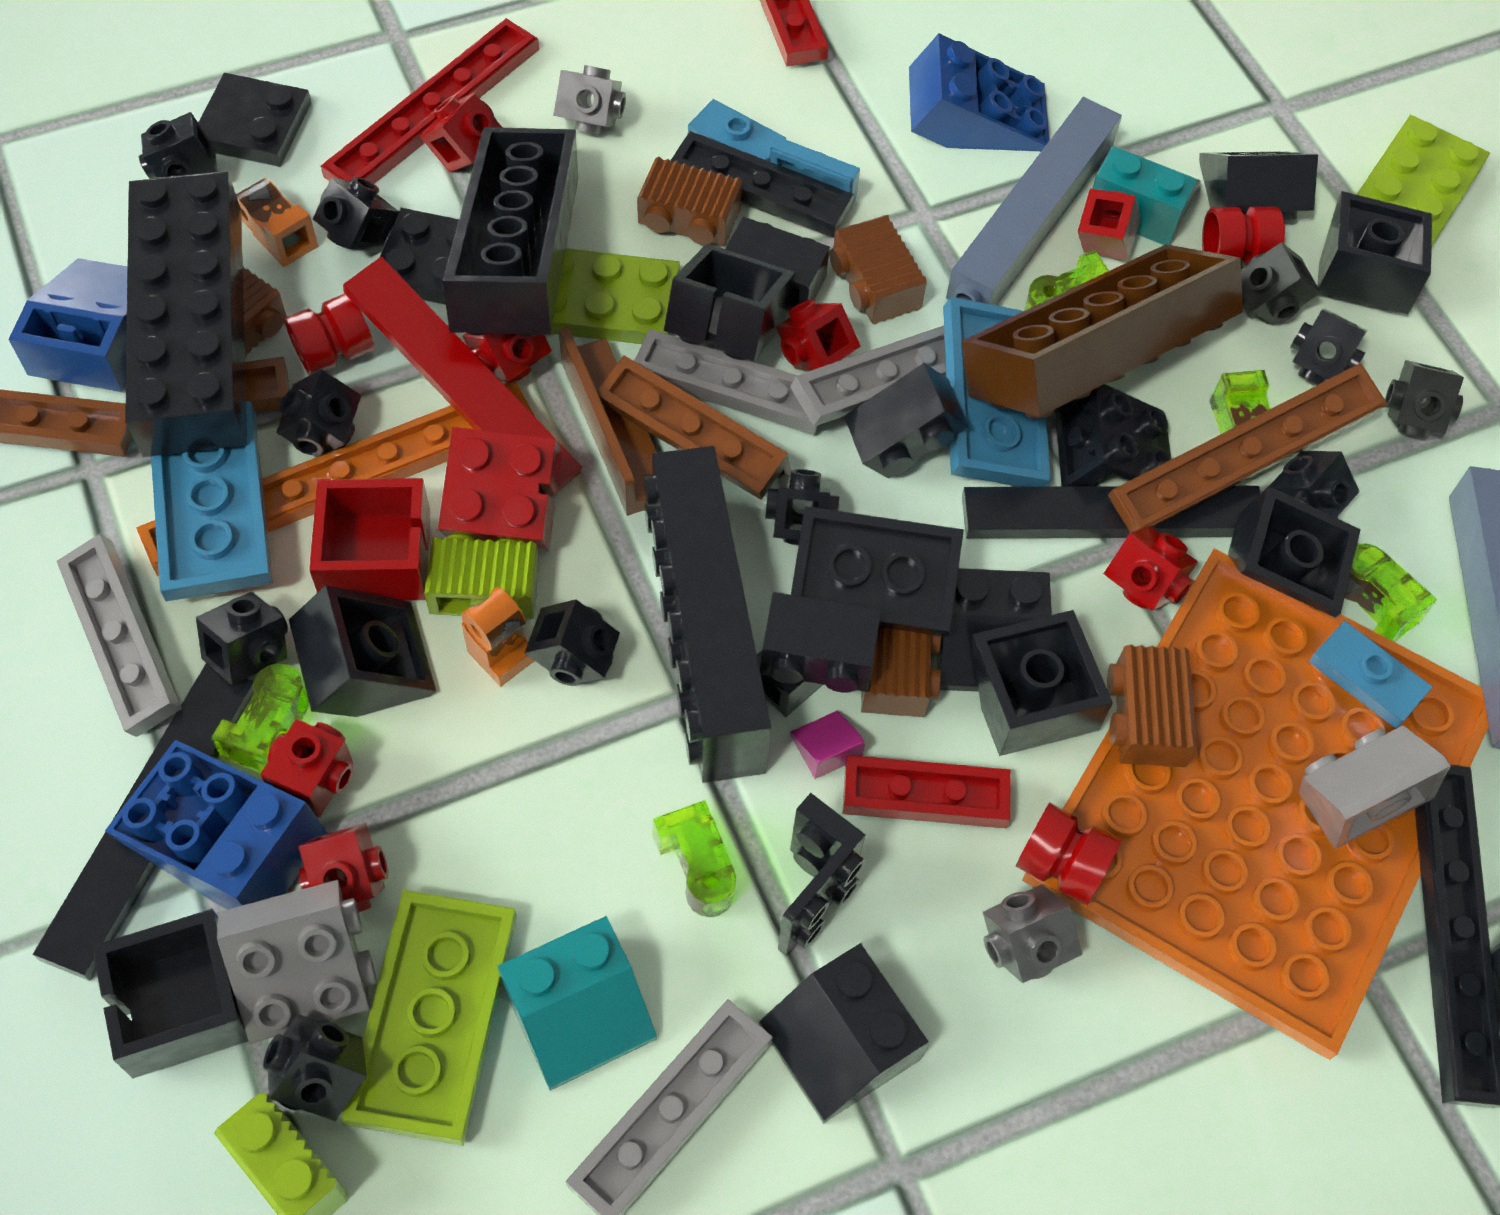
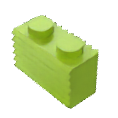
M453 534L444 539L433 538L424 593L429 614L461 616L462 612L466 609L485 602L489 599L491 591L496 587H500L516 602L526 619H534L539 573L537 544L532 541L524 543L521 540H498L494 542L488 539L482 541L462 534Z
M258 1093L215 1130L214 1135L277 1215H332L347 1202L348 1192L277 1104L269 1099L268 1093Z

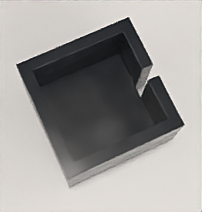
M706 243L672 279L664 331L679 336L682 341L689 344L700 345L705 344L707 341L713 342V348L724 351L727 356L733 359L755 361L777 333L775 327L785 321L795 272Z
M213 908L92 946L100 994L110 1005L104 1007L103 1010L113 1061L132 1079L249 1041L218 945V916Z

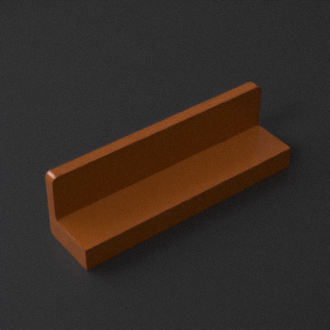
M569 327L559 329L561 363L627 516L644 511V503L647 502L643 476L652 474V453H657L648 431L606 407L600 401L597 391L617 365L608 341L604 338L577 346Z
M623 355L597 391L603 405L677 450L714 446L720 476L760 500L766 495L768 488L773 485L777 477L780 478V474H791L792 469L786 451Z

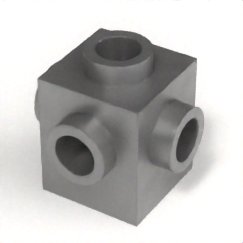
M584 65L583 73L560 70L553 116L575 120L574 129L600 134L602 126L615 127L616 119L623 117L626 105V93L621 91L622 81L610 79L611 70L589 65ZM592 94H593V96H594V103H593V105L591 104V96H592Z
M1042 884L1026 892L1010 894L1000 904L982 912L988 930V935L984 936L983 941L991 961L997 968H1006L1022 983L1031 979L1045 977L1054 968L1083 955L1070 905Z

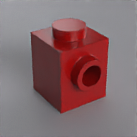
M1090 188L1077 231L1084 253L1129 261L1141 219L1136 196L1119 191H1104Z

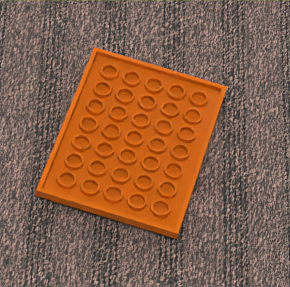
M1214 548L1156 647L1164 646L1167 649L1175 647L1178 650L1187 648L1189 650L1197 740L1195 754L1186 767L1122 764L1119 761V746L1111 745L1108 730L1063 807L1065 811L1077 817L1078 829L1084 831L1091 826H1095L1122 841L1088 906L1064 894L1059 891L1058 879L1055 877H1051L1043 882L1025 873L1022 881L1033 888L1042 884L1070 905L1071 910L1321 1056L1331 1060L1339 1053L1417 884L1421 870L1415 809L1334 849L1299 794L1302 778L1306 776L1304 770L1310 764L1329 754H1334L1339 759L1356 750L1354 744L1374 730L1383 728L1386 733L1395 730L1388 722L1309 663V660L1345 620L1433 686L1399 727L1405 726L1441 753L1450 765L1470 767L1488 730L1489 724L1482 687L1341 614L1337 617L1330 616L1241 574L1228 555Z

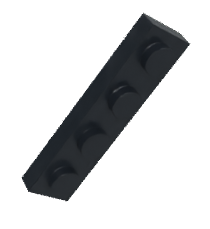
M689 131L670 160L672 163L678 161L681 165L686 163L689 167L695 165L698 169L704 168L707 172L712 170L715 174L721 172L724 176L730 175L733 179L739 177L743 181L742 202L833 238L835 237V230H839L852 208L854 194L692 131Z

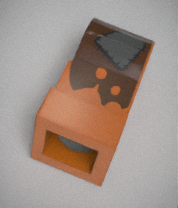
M264 178L236 194L241 208L242 221L253 232V236L283 267L319 247L310 215L299 204L294 207L282 196L278 188L269 179ZM291 233L300 237L294 246L284 248L282 238Z
M494 588L490 593L489 599L478 606H472L462 612L463 622L461 625L467 652L500 687L534 662L533 659L524 653L528 644L523 627L526 625L525 616L516 602L502 588Z

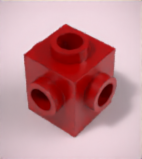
M474 92L459 100L453 95L443 101L433 112L437 119L423 132L420 138L449 172H452L475 161L483 127H503L494 117V113L489 105L480 100Z
M815 300L804 301L790 309L788 312L790 318L775 327L781 338V351L795 369L814 370L841 361L861 347L842 303H816Z
M468 333L462 335L470 350L500 381H505L506 383L514 380L519 381L531 372L530 366L552 351L545 335L540 334L531 337H524L518 334L495 333L480 336Z
M1146 526L1128 535L1103 574L1124 589L1122 591L1124 597L1132 604L1144 609L1149 608L1153 611L1170 602L1176 605L1181 601L1193 585L1194 580L1189 575L1198 561L1186 553L1188 548L1181 540L1168 533L1160 534L1151 526Z
M296 718L288 732L280 734L272 743L267 757L268 763L260 775L265 783L306 802L315 816L320 818L334 794H341L348 786L353 775L354 766L345 742L346 739L341 732L322 722H317L315 726H312Z
M367 823L317 836L298 846L304 867L299 869L301 889L338 880L343 899L354 898L359 913L372 907L370 899L375 898L385 889L383 880L389 877L386 857L379 845L373 847Z

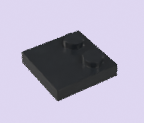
M224 72L198 123L215 147L216 154L281 167L312 102L308 89Z

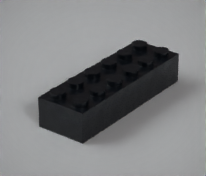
M483 127L443 278L450 333H468L475 336L488 333L518 334L524 337L536 336L538 334L551 335L579 179L576 129Z
M228 171L129 181L125 423L142 457L247 446L242 214Z
M707 446L652 453V474L643 476L647 502L644 503L645 520L648 534L652 533L653 535L652 558L655 576L660 577L661 580L660 604L663 621L669 624L670 637H668V649L672 669L677 668L679 684H676V693L680 716H685L687 733H685V746L689 765L699 764L702 783L766 774L771 723L715 447Z

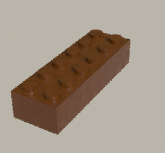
M1165 244L962 340L968 396L989 402L993 407H1007L1024 412L1030 418H1044L1053 415L1057 408L1066 403L1089 396L1091 391L1099 386L1124 378L1125 373L1140 365L1157 361L1163 353L1176 347L1186 346L1196 336L1206 331L1219 329L1223 326L1224 322L1243 313L1240 257Z

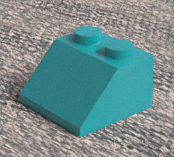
M1112 146L1095 177L1092 189L1119 191L1136 196L1141 218L1136 234L1162 245H1170L1201 180Z
M607 915L497 966L503 988L549 1091L657 1040V1034L632 967Z

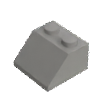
M1401 726L1389 733L1380 728L1360 738L1354 744L1356 750L1339 759L1334 754H1329L1310 764L1304 770L1306 776L1302 778L1299 794L1334 849H1337L1434 799L1451 767L1446 758L1405 726Z

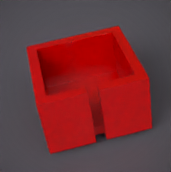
M452 427L438 530L445 537L453 534H462L482 541L488 539L494 542L498 540H521L524 543L532 541L537 544V550L549 551L555 506L549 496H557L562 451L556 438ZM540 485H541L543 491L545 492V494H540V493H539V492H540Z
M423 478L317 479L309 567L317 593L325 585L399 600H426L424 593L428 569L426 551L429 549L430 507Z

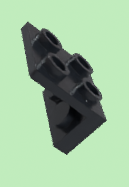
M1103 384L1092 390L1089 396L1083 399L1072 400L1056 409L1055 421L1061 486H1092L1111 473L1130 481L1171 460L1168 421L1165 412L1111 386Z
M811 792L796 808L790 851L794 853L793 858L795 862L814 878L783 914L778 950L785 956H788L797 944L804 949L811 944L825 924V921L821 918L833 902L838 906H842L860 882L856 875L865 863L861 852L866 834Z

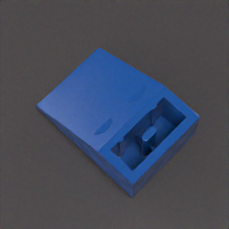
M940 33L935 36L909 66L912 133L946 148L1041 152L1049 142L1045 83L1039 81L1035 76L1026 75L1005 65L997 58L986 56L968 47L965 43L955 41Z
M77 258L26 301L8 340L28 376L119 392L123 391L126 384L127 266Z
M177 740L173 742L105 830L114 839L227 910L286 894L298 877L300 867H304L298 846L311 838L328 834L306 802Z

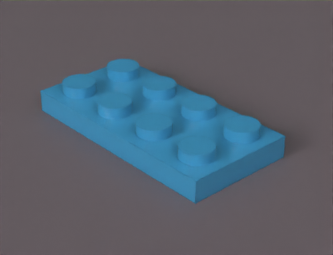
M950 297L943 306L946 378L950 381L969 426L955 435L949 443L951 475L1021 487H1045L1051 481L1046 417L1030 418L1024 412L1007 407H993L989 402L968 396L962 340L1023 312L1022 310L956 297Z
M246 401L247 446L151 456L160 592L166 602L273 583L256 415L251 401Z

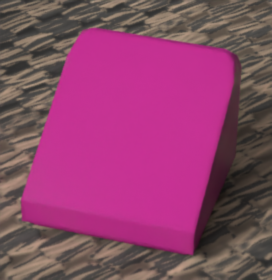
M838 710L790 731V736L814 779L845 766L847 755L863 756L866 743Z

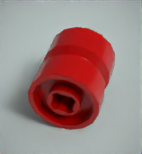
M1276 206L1249 207L1246 214H1243L1238 207H1211L1204 218L1202 251L1240 257L1245 266L1255 256L1268 252L1280 242L1284 244V219L1282 212Z
M346 294L323 302L320 313H315L308 308L284 318V324L291 343L308 375L320 369L326 371L337 366L339 356L349 361L375 350L372 335L361 310Z
M1049 802L1015 867L1043 882L1051 877L1057 878L1059 891L1088 906L1122 841L1095 826H1091L1084 831L1078 829L1077 817Z

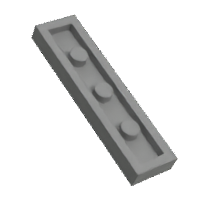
M944 325L797 375L790 388L813 427L845 416L923 363H926L946 377Z
M649 329L634 360L636 363L694 397L815 435L818 426L813 427L790 388L795 376H797L795 374L747 359H733L722 351L703 345L689 344L678 337Z
M99 533L56 562L123 730L130 735L138 737L181 710L182 707L113 542Z
M727 999L565 1181L566 1186L597 1215H623L772 1044L773 1037L732 1001Z

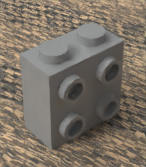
M338 880L219 912L217 941L250 1044L275 1037L277 1034L283 1035L297 1014L317 1021H332L369 1010L368 987L377 984L376 973L370 951L358 952L354 935L363 933L359 911L354 898L343 899Z

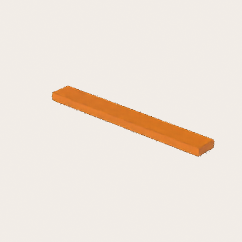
M514 380L504 384L534 415L517 382ZM450 405L262 478L268 532L314 515L317 479L407 478L447 462L452 427L473 428ZM155 520L136 527L150 563L156 575L159 576Z

